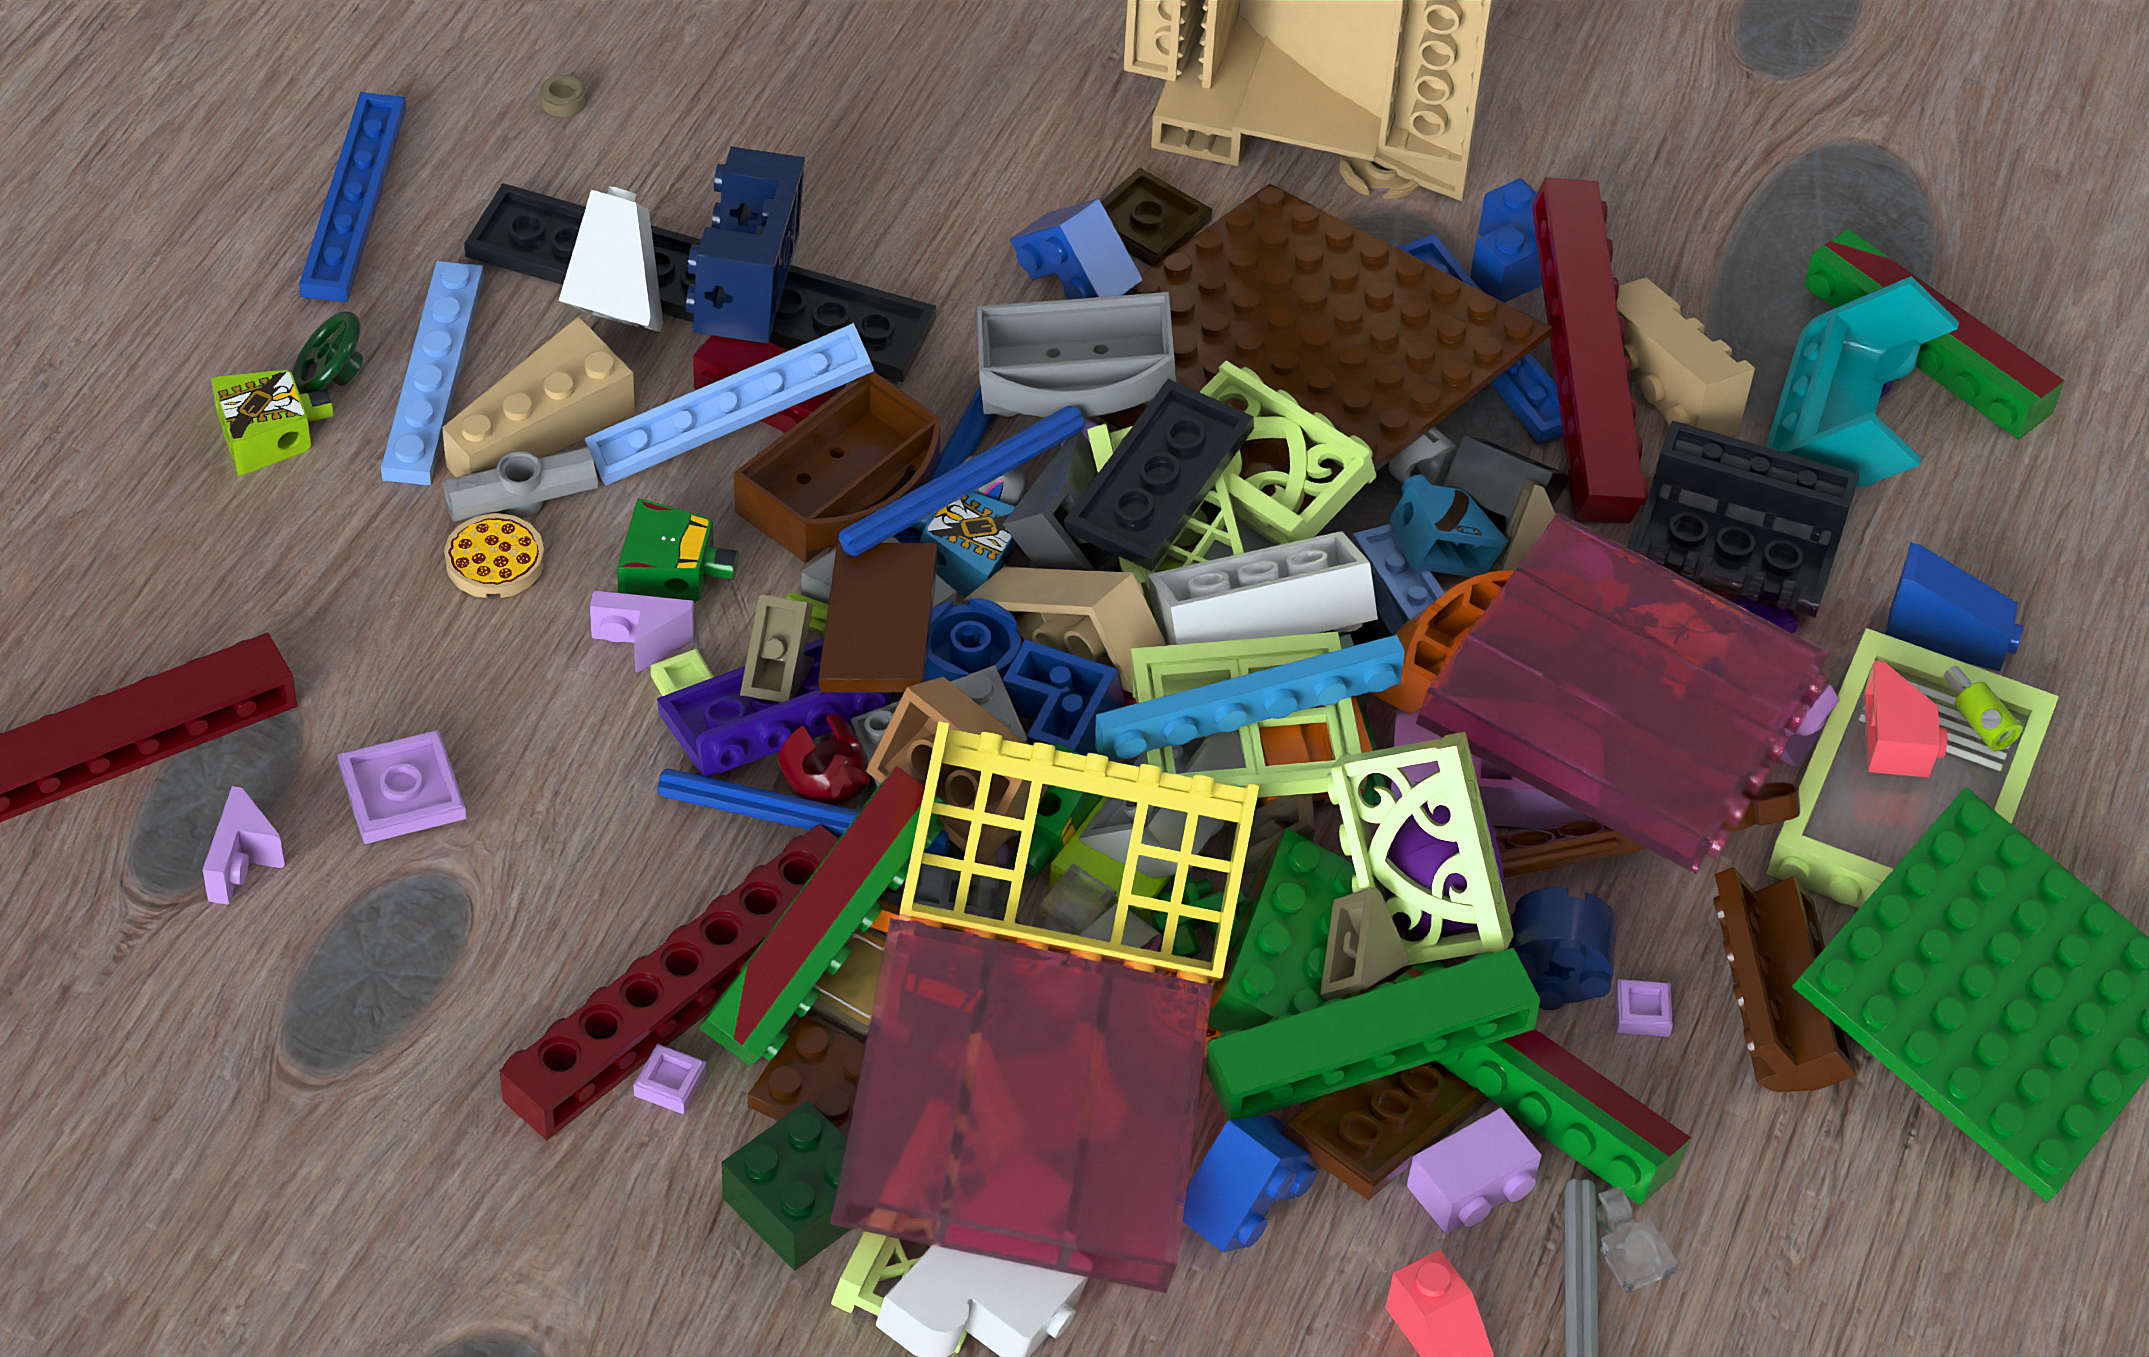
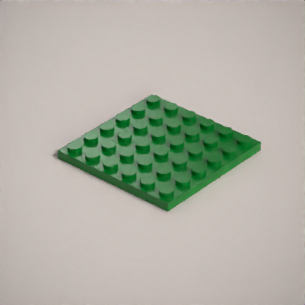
M1967 787L1960 792L1792 986L2047 1203L2059 1192L2149 1076V937Z

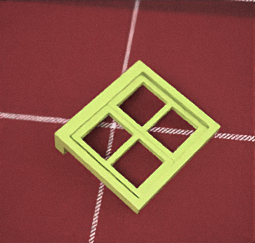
M1338 632L1131 648L1133 698H1136L1138 704L1341 650ZM1349 697L1332 705L1308 708L1293 712L1283 718H1271L1240 727L1239 735L1245 768L1176 773L1172 745L1144 753L1146 764L1162 768L1161 772L1191 778L1193 775H1203L1214 778L1216 783L1245 788L1248 784L1259 785L1257 798L1328 792L1327 775L1331 773V767L1339 756L1359 754L1362 751L1352 700ZM1327 722L1334 760L1265 766L1259 734L1260 727ZM1366 776L1360 783V789H1365Z

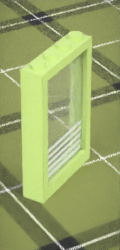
M1866 628L1838 693L1840 701L1830 712L1799 786L1800 815L1784 822L1775 843L1766 874L1781 880L1794 876L1805 889L1830 897L1838 903L1860 908L1965 787L2012 824L2059 696ZM1874 661H1884L1938 706L1939 727L1947 729V748L1944 758H1936L1930 778L1868 772L1864 691ZM1958 666L1972 684L1983 681L1989 686L2022 726V732L2016 741L2007 748L1995 752L1986 745L1955 707V701L1959 694L1944 677L1947 669L1963 689L1966 687L1952 672L1950 667Z

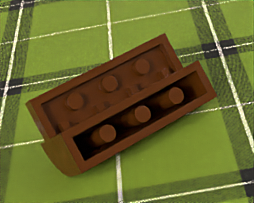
M1735 867L1716 873L1715 879L1719 895L1714 897L1713 902L1722 928L1724 950L1730 963L1734 981V994L1740 1007L1744 1024V1037L1750 1051L1756 1081L1761 1086L1772 1091L1796 1092L1822 1089L1857 1076L1847 1033L1792 987L1825 949L1813 899L1794 876L1754 891Z

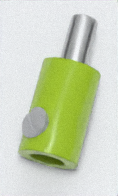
M1958 666L1950 667L1952 672L1966 687L1963 689L1947 669L1944 677L1959 694L1955 701V707L1986 745L1995 752L2007 748L2016 741L2022 732V726L1989 686L1983 681L1972 684Z

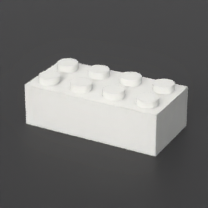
M1342 531L1147 575L1154 619L1167 646L1314 634L1329 630L1350 632L1361 628L1364 622L1378 619L1370 562Z

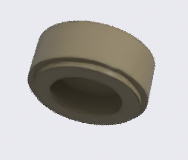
M556 75L545 80L540 87V99L543 110L556 117H570L581 112L586 105L585 86L582 81L570 75Z

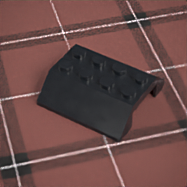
M1672 420L1660 452L1655 477L1639 522L1636 521L1623 562L1642 568H1651L1652 571L1659 573L1667 572L1681 576V579L1686 581H1695L1700 585L1737 596L1743 595L1755 601L1763 600L1776 604L1778 608L1791 609L1795 613L1816 618L1860 474Z

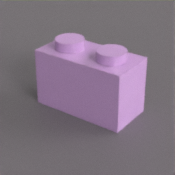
M1500 1108L1414 1155L1407 1187L1443 1232L1448 1234L1462 1225L1472 1227L1478 1224L1489 1214L1491 1209L1507 1200L1516 1202L1529 1194L1536 1184L1535 1179L1542 1155L1507 1113Z

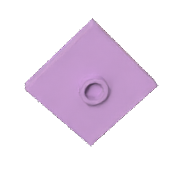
M439 730L337 754L339 768L363 844L467 819L466 808Z

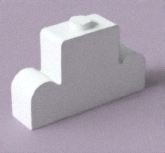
M1019 1151L885 1296L875 1326L918 1357L950 1356L957 1348L963 1330H966L1000 1357H1030L1049 1334L1057 1339L1074 1318L1076 1310L1073 1307L1079 1301L1091 1272V1264L1056 1238L1068 1206V1194L1065 1187L1057 1178Z

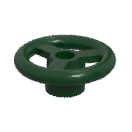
M344 311L333 315L321 324L305 343L297 357L292 373L299 393L304 394L320 390L331 381L339 386H343L350 382L357 374L362 365L363 356L355 350L360 336L361 324L359 318L354 313ZM316 363L315 376L307 379L309 366Z

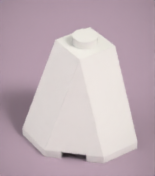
M609 186L607 194L591 190L559 301L588 314L639 327L640 324L645 326L646 329L661 332L663 317L649 210L635 202L636 194L611 186Z

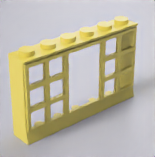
M938 721L899 916L910 919L908 929L940 935L942 926L963 930L962 940L993 946L996 936L1016 940L1015 950L1024 953L1047 956L1048 949L1051 947L1070 951L1068 961L1101 967L1102 958L1124 962L1122 972L1154 978L1155 970L1160 969L1177 973L1176 983L1208 988L1209 979L1219 981L1223 976L1259 785L1248 784L1245 788L1216 783L1214 778L1208 776L1193 775L1191 778L1161 772L1162 768L1153 765L1140 764L1137 767L1108 761L1109 757L1087 753V756L1057 751L1055 746L1044 743H1034V746L1002 740L1001 735L981 732V735L953 730L949 729V723ZM942 764L982 771L974 810L934 802ZM992 774L1032 781L1024 820L984 812ZM1042 784L1137 803L1110 942L1015 923ZM1148 805L1187 813L1180 852L1141 844ZM932 814L971 821L964 860L924 853ZM1198 815L1238 823L1230 862L1191 854ZM982 824L1022 832L1014 870L974 863ZM1138 855L1178 863L1170 902L1131 894ZM921 864L961 871L953 911L914 903ZM1189 865L1228 873L1221 912L1181 904ZM972 874L1012 882L1004 921L964 913ZM1129 905L1168 913L1161 952L1121 945ZM1179 915L1218 923L1211 962L1171 955Z

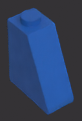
M1910 543L1890 607L1885 635L1961 662L2001 671L2007 652L2013 654L2017 652L2023 625L2015 623L2017 602L1924 546Z

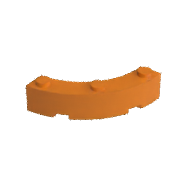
M1519 570L1495 571L1471 577L1448 590L1408 620L1394 634L1398 636L1404 648L1401 684L1393 685L1380 692L1371 691L1369 693L1411 715L1446 690L1450 672L1462 648L1476 642L1496 641L1514 643L1554 657L1589 632L1593 603L1590 595L1592 591L1553 575L1544 574L1540 578L1518 575Z

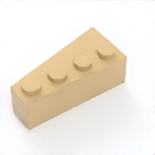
M1644 277L1619 286L1616 304L1618 316H1622L1625 323V332L1622 340L1624 355L1630 359V375L1642 389L1646 400L1655 405L1667 420L1669 427L1673 420L1729 437L1738 434L1755 367L1746 360L1736 362L1730 357L1732 356L1731 347L1721 339L1715 342L1708 339L1704 335V325L1695 317L1687 320L1683 318L1680 305L1648 278Z
M578 316L442 427L446 467L455 477L497 468L499 460L512 452H528L537 458L560 452L635 413L633 372Z
M1003 567L964 599L965 604H969V598L986 599L999 604L1009 611L1017 622V629L1021 636V646L1026 639L1118 669L1122 689L1131 693V648L1167 646L1144 598V590L1135 579L1133 573Z

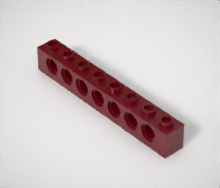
M820 824L804 836H796L786 845L782 853L766 865L755 867L748 874L745 881L729 894L716 897L709 904L706 911L690 924L681 925L669 935L666 942L648 956L644 955L637 958L629 966L626 973L608 987L603 986L594 991L586 1003L568 1018H561L555 1021L548 1028L545 1035L526 1050H519L512 1054L505 1062L503 1068L499 1070L502 1101L546 1141L644 1065L657 1044L665 1047L710 1012L838 839ZM598 1037H608L605 1039H596ZM561 1068L567 1069L564 1071H554Z

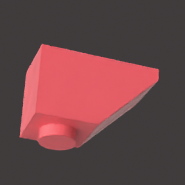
M1874 661L1864 691L1868 772L1930 778L1936 758H1944L1947 748V729L1939 727L1938 706L1884 661Z
M1441 1249L1393 1273L1386 1310L1421 1357H1494L1473 1293Z

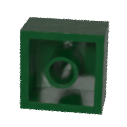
M808 1100L721 1162L722 1198L794 1271L872 1215L880 1201L881 1171Z

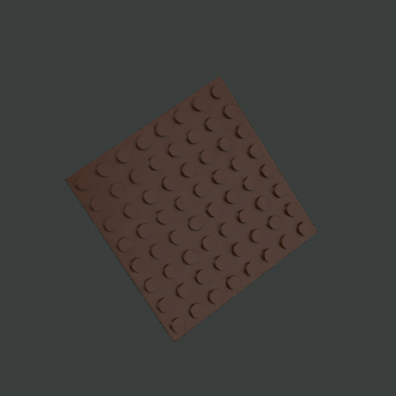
M1270 183L1141 274L1143 280L1122 294L1134 295L1169 292L1176 382L1200 392L1219 372V367L1224 361L1230 362L1239 369L1247 367L1259 376L1263 384L1276 392L1278 390L1286 391L1296 400L1301 408L1312 415L1315 412L1324 415L1339 432L1347 437L1354 435L1362 439L1373 453L1371 458L1375 472L1552 335V327ZM1234 398L1228 399L1225 403L1243 412L1248 408ZM1142 403L1121 411L1098 415V417L1119 429H1125L1136 423L1148 405ZM1286 438L1247 440L1239 449L1242 456V468L1239 477L1243 480L1266 471H1279L1289 474L1290 452ZM1306 444L1308 451L1311 447ZM1325 459L1319 466L1331 468L1332 474L1320 479L1309 476L1308 481L1319 484L1332 482L1344 468L1330 459ZM1276 484L1266 485L1261 491L1268 496H1272L1276 492L1274 487ZM1277 485L1282 487L1283 489H1286V486ZM1305 493L1297 515H1300L1316 496Z

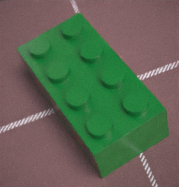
M1285 828L1260 858L1246 896V901L1243 904L1228 945L1222 979L1214 982L1200 1020L1202 1023L1222 1033L1230 1030L1244 1031L1267 1024L1271 1019L1279 1015H1296L1318 1008L1321 1004L1328 1001L1320 996L1333 901L1334 899L1353 894L1352 876L1356 874L1354 863Z

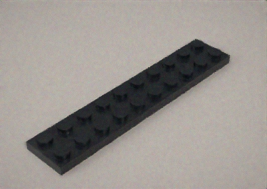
M502 183L465 241V257L563 285L586 207ZM651 225L662 314L693 322L694 313L686 312V300L690 283L695 284L696 274L688 273V260L692 244L700 245L701 239ZM791 265L769 342L781 348L792 350L854 323L874 372L882 377L904 382L936 320V306Z

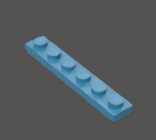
M1394 635L1096 714L1095 748L1098 755L1109 757L1108 761L1131 759L1150 750L1170 745H1183L1192 739L1218 732L1235 731L1244 725L1271 718H1283L1293 712L1319 705H1332L1342 699L1371 691L1380 692L1393 685L1401 684L1404 648L1398 636Z

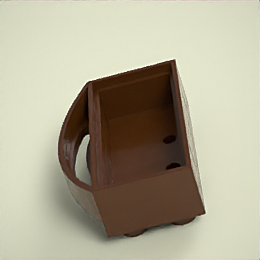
M875 372L857 378L734 472L735 513L807 563L825 548L837 546V543H840L838 535L841 530L931 481L940 456L941 417Z

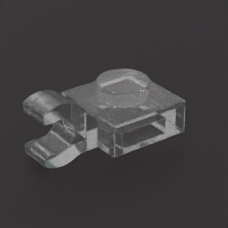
M1619 1186L1600 1193L1598 1198L1603 1205L1596 1207V1219L1608 1235L1602 1237L1598 1249L1625 1293L1673 1275L1678 1262L1652 1220L1649 1218L1635 1223L1630 1203Z

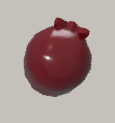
M828 714L826 720L835 736L815 745L806 728L801 726L781 746L778 764L795 797L843 807L860 795L870 781L869 774L866 772L868 756L846 719L840 714Z

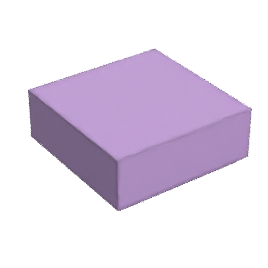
M1617 979L1615 987L1616 1033L1670 1037L1673 1027L1671 983Z
M657 1044L634 1084V1096L685 1114L707 1074V1062Z

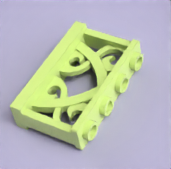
M1224 361L1219 367V372L1200 391V393L1220 402L1226 403L1228 399L1234 398L1248 407L1244 412L1254 416V429L1246 441L1260 438H1286L1290 452L1289 474L1279 471H1266L1243 480L1239 477L1242 468L1240 450H1238L1223 471L1235 518L1276 545L1315 537L1366 483L1370 484L1377 477L1371 458L1373 453L1362 439L1354 435L1347 437L1339 432L1324 415L1318 412L1312 415L1301 408L1296 400L1286 391L1278 390L1276 392L1263 384L1259 376L1247 367L1239 369L1230 362ZM1306 444L1311 447L1308 451ZM1325 459H1330L1344 468L1332 482L1319 484L1308 481L1309 476L1320 479L1332 474L1331 468L1319 466ZM1276 484L1274 485L1276 492L1272 496L1261 491L1262 488L1266 485ZM1277 485L1286 486V489H1283L1282 487ZM1216 486L1211 491L1217 493ZM1305 493L1316 496L1311 504L1300 515H1297Z
M1466 732L1444 735L1441 739L1365 753L1340 755L1331 767V773L1327 775V788L1333 805L1339 804L1344 824L1340 825L1339 835L1343 852L1346 856L1352 855L1356 874L1352 876L1353 893L1372 887L1381 891L1392 919L1393 915L1397 912H1404L1410 917L1411 925L1408 930L1418 924L1423 911L1432 914L1431 929L1422 940L1410 942L1400 937L1410 960V963L1407 965L1507 950L1514 934ZM1438 760L1440 770L1412 786L1409 778L1400 767ZM1381 773L1390 777L1398 785L1403 795L1397 801L1389 789L1383 786H1375L1374 789L1381 796V803L1375 806L1369 805L1361 795L1360 783L1368 774ZM1427 801L1432 814L1435 812L1436 806H1446L1451 813L1450 820L1444 824L1435 822L1427 814L1422 804ZM1411 814H1413L1422 829L1430 835L1441 840L1457 841L1460 852L1449 857L1439 867L1433 880L1432 890L1408 877L1387 857L1396 833ZM1368 822L1381 823L1372 840ZM1451 873L1463 875L1467 881V888L1457 890L1451 884L1449 890L1450 897L1445 896L1444 884L1446 877ZM1384 886L1395 894L1388 900L1385 894ZM1444 919L1477 924L1479 931L1440 938Z

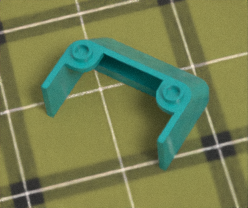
M1912 276L1815 317L1805 326L1798 338L1766 447L1858 473L1860 477L1856 488L1873 485L1880 480L1920 466L1922 458L1875 415L1883 385L1894 379L1906 377L1915 368L1920 345L1957 330L1959 321Z

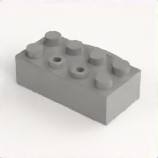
M1169 292L977 306L979 375L984 414L997 413L1008 417L1021 413L1048 417L1066 406H1071L1072 408L1077 407L1082 412V417L1098 416L1121 411L1142 403L1149 405L1168 378L1176 382Z

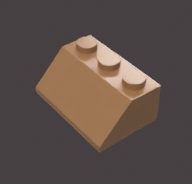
M940 677L906 688L866 772L881 783L898 766L925 787L938 721L949 723V729L981 735V732H989L1001 735L1002 740L1029 744L945 677ZM942 764L936 796L950 806L974 810L982 771ZM992 774L984 812L1024 820L1032 781ZM1042 784L1038 806L1049 787L1047 784ZM940 815L938 819L945 824L942 830L948 833L949 840L965 852L971 821ZM982 824L975 861L979 864L986 862L1016 830Z

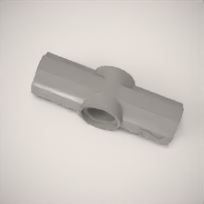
M589 447L537 458L528 452H512L499 460L497 468L442 480L447 508L454 522L502 510L517 517L530 516L541 509L544 500L598 488L594 460Z

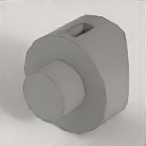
M1434 426L1391 459L1388 469L1390 474L1402 485L1408 478L1414 475H1424L1431 485L1443 486L1450 455L1457 446Z

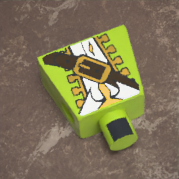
M286 369L211 378L216 412L238 476L307 452L311 447L308 423L334 416L327 389L299 394L292 372Z

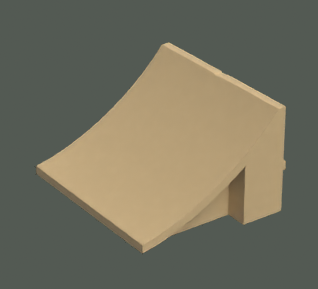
M1127 0L1124 71L1167 79L1153 114L1151 148L1239 166L1249 135L1370 160L1387 170H1397V175L1409 181L1414 179L1418 181L1420 186L1462 201L1467 184L1493 0Z

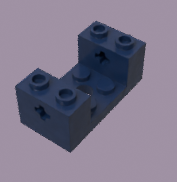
M731 146L726 163L717 164L714 177V191L721 192V203L715 202L712 228L705 227L700 245L692 244L688 260V273L696 274L695 284L690 283L686 300V312L694 313V333L769 344L800 234L805 157Z

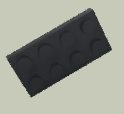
M1168 378L1064 519L1065 532L1152 572L1253 431L1254 416Z

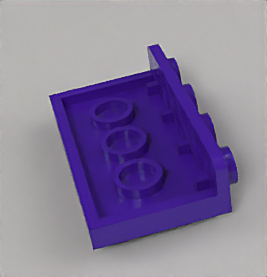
M823 637L806 643L804 655L813 657L814 663L796 697L780 703L740 695L745 666L659 697L657 698L659 715L702 776L710 778L779 752L788 737L801 726L806 728L811 739L832 732L826 720L828 714H840L851 725L850 719L891 704L890 692H820L819 672L824 643Z

